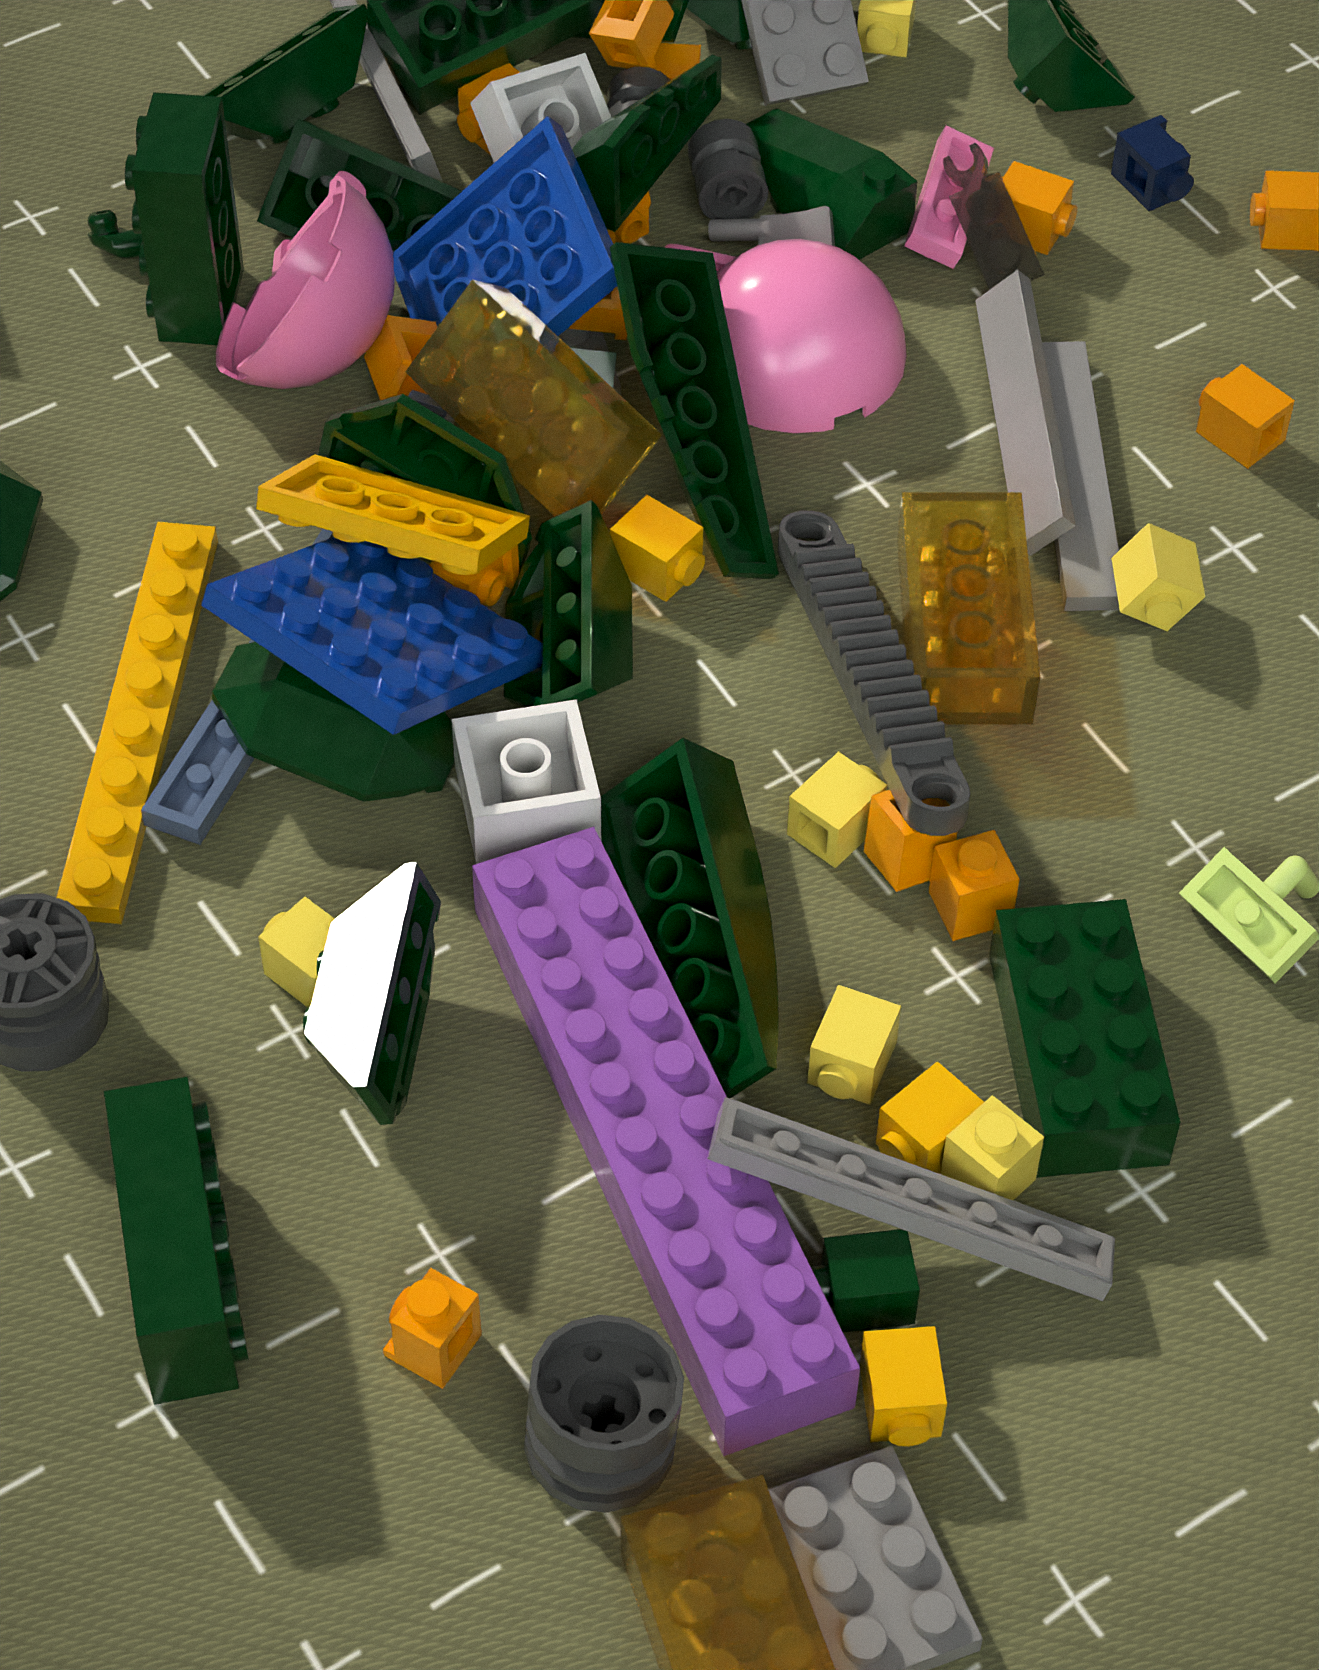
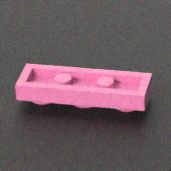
M947 125L945 126L935 145L905 241V247L954 269L964 251L993 153V147Z

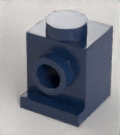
M1162 115L1118 132L1111 175L1148 211H1152L1170 202L1179 201L1189 193L1194 184V178L1188 172L1191 155L1181 143L1176 142L1166 132L1167 120Z

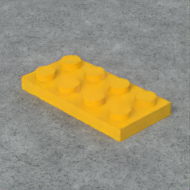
M316 454L258 486L256 505L257 510L278 515V520L286 525L295 527L316 526L332 531L333 537L338 540L351 543L371 542L387 547V552L393 556L406 559L422 557L442 563V567L446 571L459 575L478 573L525 540L528 535L530 515Z

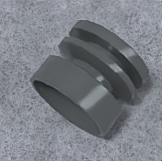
M14 894L0 899V1065L21 1072L50 1071L76 1061L96 1045L108 1024L109 997L104 976L100 969V958L97 953L95 937L86 916L68 901L47 894Z
M595 1315L573 1320L549 1335L533 1358L528 1394L524 1451L532 1475L550 1496L575 1509L608 1513L636 1506L661 1486L673 1464L682 1406L684 1375L676 1352L655 1330L631 1318ZM598 1430H605L604 1433H602V1432H597V1431H598Z

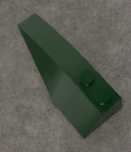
M615 242L610 247L630 353L655 411L684 495L696 523L703 527V538L724 577L773 579L779 575L713 253Z
M681 738L601 796V841L727 1098H732L777 1069L779 1006L772 920L762 867L734 762L686 738Z

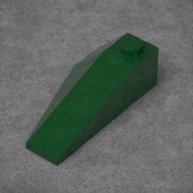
M710 55L584 134L572 148L608 230L617 231L721 101L722 58Z

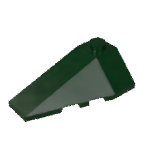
M1008 0V59L1017 74L1013 83L1031 103L1035 104L1041 99L1053 111L1060 112L1128 105L1135 98L1115 64L1108 58L1102 64L1099 62L1102 56L1095 48L1099 44L1098 41L1073 15L1075 10L1067 0Z
M778 108L746 124L752 129L756 137L761 157L760 163L764 169L767 186L771 193L770 202L776 213L787 214L828 206L833 214L835 247L846 251L858 260L909 232L915 213L918 181L882 151Z
M297 119L257 222L294 238L328 196L329 184L339 171H345L356 177L364 186L366 199L383 222L392 251H395L459 195L462 190L315 124Z

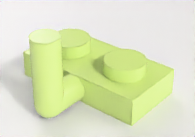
M1223 847L1179 892L1181 897L1274 983L1319 940V933L1283 901L1293 889L1300 897L1306 899L1314 897L1319 892L1318 878L1306 860L1300 856L1293 855L1286 858L1262 882Z

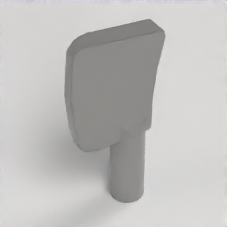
M828 206L787 214L761 215L760 218L711 219L708 225V235L711 242L758 241V245L777 240L803 239L835 246L833 214Z

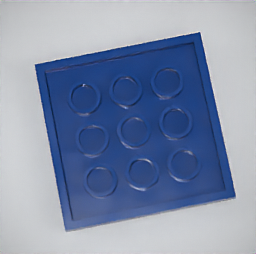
M549 116L544 118L393 252L394 275L410 318L436 322L441 334V339L428 363L440 398L463 405L465 415L617 287L610 251L613 242L562 126Z
M332 537L211 582L206 586L201 606L393 735L540 668L543 662V643L530 636L524 626L513 620L504 619L481 604L475 594L456 588L436 575L427 563L418 559L393 556L387 552V547L367 541L351 543Z

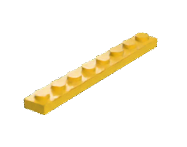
M157 522L56 897L68 901L85 915L87 921L112 924H122L147 827L143 823L141 809L158 783L202 608V600L218 545L215 526Z

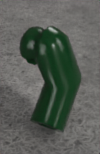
M101 210L89 215L87 222L91 232L87 235L93 246L122 259L139 256L140 247L143 242L142 235L135 234L133 230L118 227L117 216L113 211Z

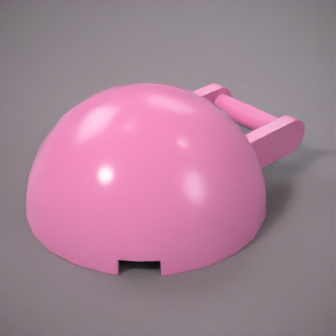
M339 171L329 184V194L292 240H283L274 251L272 276L258 284L246 309L235 302L232 303L216 349V366L221 373L245 384L274 389L312 386L345 371L375 342L387 318L394 294V259L384 224L366 199V190L356 177L345 171Z
M803 239L777 240L761 244L742 253L738 257L679 244L664 246L665 248L713 253L749 425L764 430L786 433L833 430L836 417L849 414L862 407V415L867 417L893 395L903 377L906 362L905 334L901 315L883 281L853 255L823 242Z

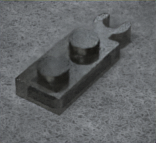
M976 143L969 145L974 156V163L971 168L965 171L957 170L950 156L943 158L944 170L951 181L957 186L963 187V190L949 196L989 290L1016 270L1026 275L1030 281L1045 275L1003 177L998 172L985 178L988 171V160L980 146Z

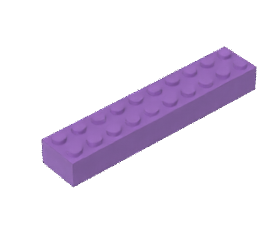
M591 827L472 865L475 912L723 1456L855 1408L860 1366L769 1181L707 1159L717 1114L727 1096L595 828Z

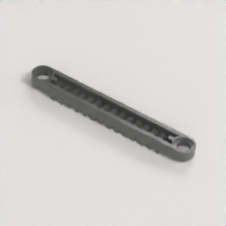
M797 511L788 514L779 524V557L904 820L911 828L923 834L946 836L956 833L964 827L968 818L971 795L969 785L954 757L953 740L951 737L945 738V725L943 721L937 722V709L935 705H929V693L927 690H922L920 675H914L912 659L906 660V648L904 644L899 645L897 630H891V618L889 615H884L882 600L877 601L875 586H869L868 572H862V561L860 557L855 558L854 545L847 544L837 523L824 513ZM799 538H811L819 541L799 540ZM938 798L950 802L951 805L935 807L927 805L921 800Z

